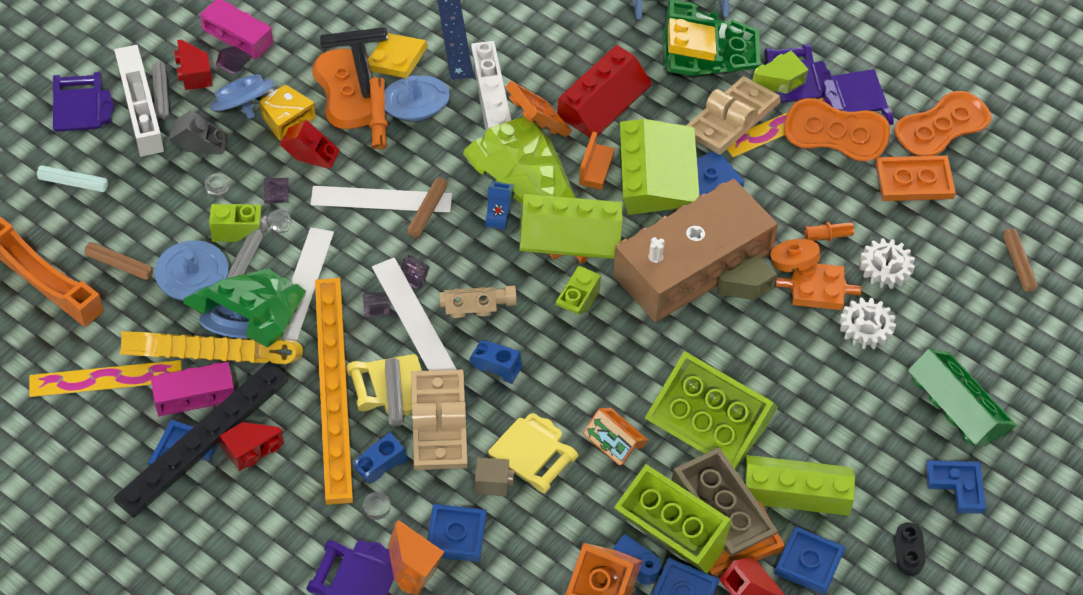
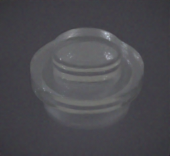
M277 209L269 214L267 225L276 233H285L290 229L292 220L287 211Z

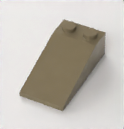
M720 447L674 468L671 481L732 520L724 550L730 556H734L778 533V530Z

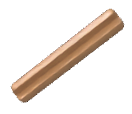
M441 177L435 179L407 229L409 236L416 239L419 238L447 188V180Z
M1014 228L1006 229L1003 237L1023 290L1027 293L1030 291L1034 292L1038 284L1018 232Z
M89 242L84 249L86 256L142 279L149 280L153 274L152 266L96 243Z

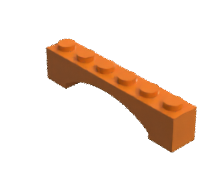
M0 217V260L84 327L88 326L104 312L100 295L83 281H74L52 267L16 233L12 225Z

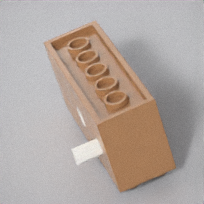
M732 179L727 183L719 184L713 191L700 195L694 202L681 206L668 217H662L654 225L641 229L628 240L624 239L619 242L615 248L613 277L656 323L717 287L720 275L726 270H732L739 266L744 259H750L757 254L762 259L769 256L774 246L778 223L735 179Z

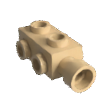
M515 285L505 286V289L479 287L444 290V292H439L440 308L445 307L446 314H451L452 318L465 317L466 313H476V316H489L491 312L497 311L496 304L516 306ZM483 295L486 296L485 299H479ZM456 297H460V298H461V299L458 300V301H455V300H454Z

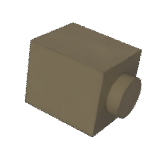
M477 457L475 494L507 496L508 486H513L514 470H509V460Z

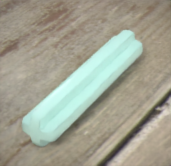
M43 165L39 166L37 170V177L40 180L99 192H105L108 187V179Z

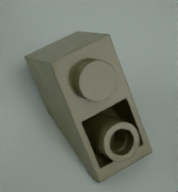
M757 254L750 259H744L734 269L724 271L719 277L717 293L723 296L756 300L774 289L777 273Z

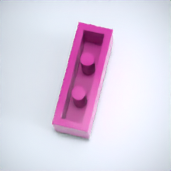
M215 0L200 13L202 30L255 60L273 44L272 28L267 23L260 22L249 13L237 9L229 2Z
M229 362L213 363L209 366L187 368L183 371L161 373L150 377L158 417L216 406L234 392Z

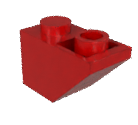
M177 40L178 50H174L176 64H181V67H177L178 81L184 82L185 90L212 87L208 53L183 40Z
M307 120L289 127L280 143V146L296 160L327 169L332 167L340 151Z
M242 422L220 435L222 450L239 472L246 467L254 466L259 459L277 452L284 445L282 430L280 427Z
M754 557L733 561L719 578L731 595H785Z

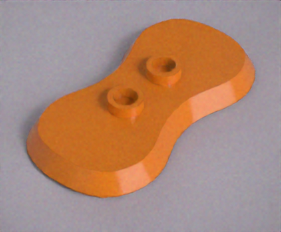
M335 49L321 54L312 65V74L326 94L325 116L333 126L341 129H353L368 125L371 121L370 98L365 99L362 96L352 50Z
M954 91L943 96L932 109L923 113L902 117L896 123L894 132L901 145L912 155L935 156L942 152L954 138L974 134L985 129L990 124L992 115L988 107L975 95L965 91Z
M805 98L795 102L786 116L784 132L787 139L798 147H829L839 150L854 160L870 161L878 158L886 149L890 137V126L884 116L874 111H841L820 99Z

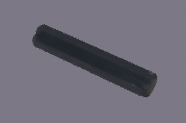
M382 27L324 34L320 36V44L322 48L352 45L354 42H363L364 44L388 40L387 28Z
M354 42L351 50L361 93L366 99L370 98L369 80L372 79L364 43Z

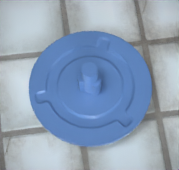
M259 74L234 80L215 92L216 100L210 104V109L212 111H220L241 105L247 119L253 118L256 115L253 110L254 104L252 100L269 91L275 84L274 80H263Z
M411 75L408 78H402L385 89V111L393 117L406 121L428 119L446 106L449 101V89L444 82L430 76Z
M197 240L185 241L173 245L160 256L155 266V279L159 288L166 295L184 301L185 297L199 288L212 285L222 279H227L229 267L224 253L213 244Z
M221 304L200 315V324L211 332L233 337V339L248 338L246 334L249 319Z

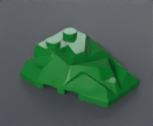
M669 0L666 25L663 32V63L665 70L693 76L757 69L761 65L759 30L733 19L730 22L717 18L719 13L714 11L710 15L697 10L699 5L692 2ZM670 18L676 20L683 19L687 22L715 27L716 56L714 61L669 53L668 23Z
M267 268L246 275L242 274L222 279L212 285L199 288L185 297L183 304L202 314L221 304L249 319L246 337L268 348L285 334L287 324L290 325L293 313L297 312L306 295V290L298 284H292L287 278L281 277Z

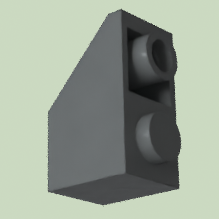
M190 110L173 121L169 140L187 152L221 155L225 151L228 134Z

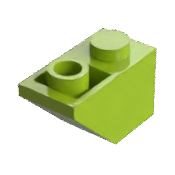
M789 51L784 55H778L772 62L766 65H760L754 71L752 81L774 92L789 93L805 84L809 69L792 51Z
M211 204L209 226L212 242H238L260 228L261 205Z
M578 265L558 297L556 305L578 315L589 311L600 293L601 275Z

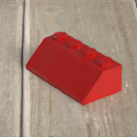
M616 44L558 98L557 113L566 123L591 138L592 132H597L598 137L652 86V82L635 55Z

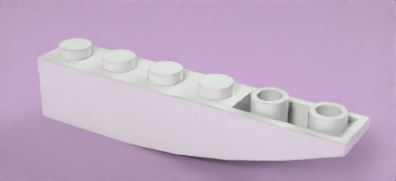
M494 41L471 43L485 130L511 121Z
M138 45L114 49L140 157L164 152Z

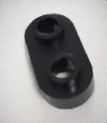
M906 522L898 526L894 536L896 564L903 574L915 576L922 571L925 564L923 532L918 525ZM906 532H909L914 536L910 537L906 534ZM908 556H912V557H914L916 560H915V561H911V560L908 559Z

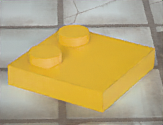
M670 18L668 23V52L714 61L716 56L715 27L687 22L683 19L676 20Z
M388 33V40L379 42L368 58L370 71L408 78L428 48L426 40Z

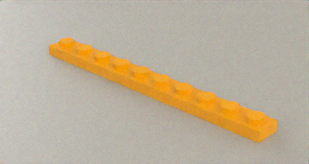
M340 278L316 279L315 292L326 505L353 503Z

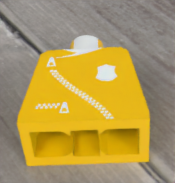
M283 85L275 91L270 89L259 96L261 98L259 102L261 116L280 141H282L289 127L304 120L310 122L316 118L314 102L288 85Z

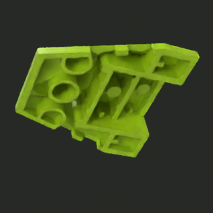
M525 116L490 127L486 130L483 138L473 141L464 149V156L479 173L483 175L486 171L497 179L496 182L514 184L513 192L515 194L513 198L521 204L523 194L576 198L552 140L535 121L532 123Z

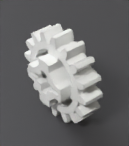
M883 238L880 244L872 241L871 247L866 245L864 252L861 254L860 270L864 271L863 277H871V284L879 282L880 288H883L884 284H888L889 288L893 289L894 283L901 287L904 281L908 282L915 267L913 265L915 258L909 257L911 250H903V243L898 246L894 245L895 241L893 239L890 243H886Z
M860 298L859 304L852 300L850 306H845L843 314H841L839 322L841 323L840 331L846 332L844 337L846 340L853 339V346L861 343L862 349H865L866 345H870L872 349H875L878 343L883 347L886 340L890 341L896 327L894 323L895 315H889L890 307L882 308V301L874 304L873 298H870L869 302H865L863 298Z

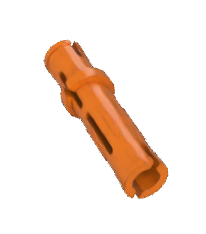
M377 77L369 80L371 100L369 128L372 135L371 148L376 149V145H378L377 149L381 150L387 147L386 128L388 127V121L385 120V80L380 78L379 82Z

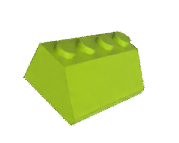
M523 194L520 212L519 251L615 259V248L621 242L622 202Z
M746 455L744 483L757 502H761L762 506L850 515L855 490V475L852 467Z
M645 464L614 507L624 519L706 574H708L723 553L732 522L730 518L647 464Z

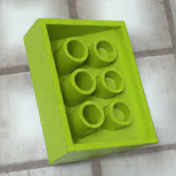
M648 119L620 122L623 199L627 214L633 215L679 209L683 205L694 202L700 196L695 128Z
M684 351L645 419L704 454L720 447L736 470L766 429L778 406L771 400Z

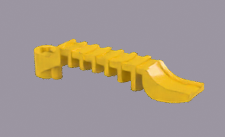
M121 331L120 354L165 356V358L179 357L182 359H222V361L236 360V362L250 361L251 363H267L270 361L276 364L296 363L303 356L302 346L294 340H278L267 348L252 339L247 340V338L233 339V337L219 338L216 336L208 338L205 336L192 337L191 335L179 336V334L165 335V333ZM277 350H292V355L278 353Z

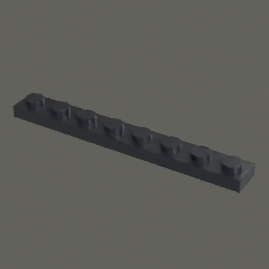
M268 361L114 497L115 503L131 517L135 518L221 442L220 435L242 423L288 382V375Z

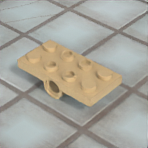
M743 76L725 92L719 89L714 90L707 100L706 109L686 126L695 128L696 142L721 155L780 103V95Z
M463 370L411 371L414 470L467 468Z

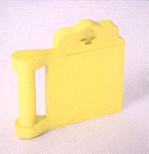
M415 354L395 357L399 360L404 416L412 413L411 371H422L418 357ZM386 359L367 363L354 361L346 366L347 373L352 377L358 397L356 404L359 411L365 412L384 405L385 411L388 414L385 375ZM369 373L376 397L367 395L361 374Z
M534 413L529 414L525 419L518 418L488 451L489 456L493 459L509 460V470H514L515 474L529 482L543 494L550 489V483L569 462L573 463L578 458V453L572 447L559 442L562 437L561 430L556 428L551 420L541 418ZM558 452L561 455L542 477L537 476L538 471Z

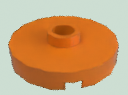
M808 239L784 241L772 249L770 253L772 265L784 272H792V269L799 268V271L807 270L819 262L820 248L816 242Z

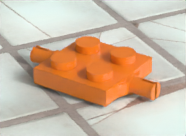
M817 263L804 271H799V268L794 269L791 278L776 277L775 287L790 288L792 305L843 310L846 294L861 296L862 289L861 285H848L846 283L844 266Z

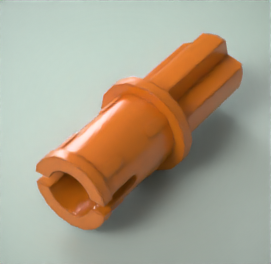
M826 222L825 225L804 227L805 239L812 241L828 240L830 242L832 238L854 235L853 223L831 225L830 222Z

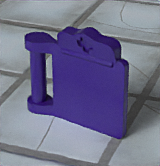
M803 44L799 48L764 49L766 64L772 62L778 55H784L792 51L797 57L803 56L804 60L800 61L809 69L805 84L789 93L775 92L780 95V103L795 102L805 98H822L824 94L822 86L825 80L831 79V72L826 68L825 62H814L810 44Z
M875 70L833 75L830 80H825L822 86L824 91L823 98L830 106L847 112L881 110L882 116L887 119L889 125L894 124L893 114L888 107Z
M94 72V75L72 77L53 75V130L55 132L100 129L102 124L112 122L115 106L110 91H101V72ZM94 84V88L61 90L63 86Z
M328 540L324 547V557L313 580L309 581L306 590L313 595H388L394 581L389 549H386L379 542L369 543L359 540L352 550L335 541ZM335 556L343 557L331 587L324 585Z

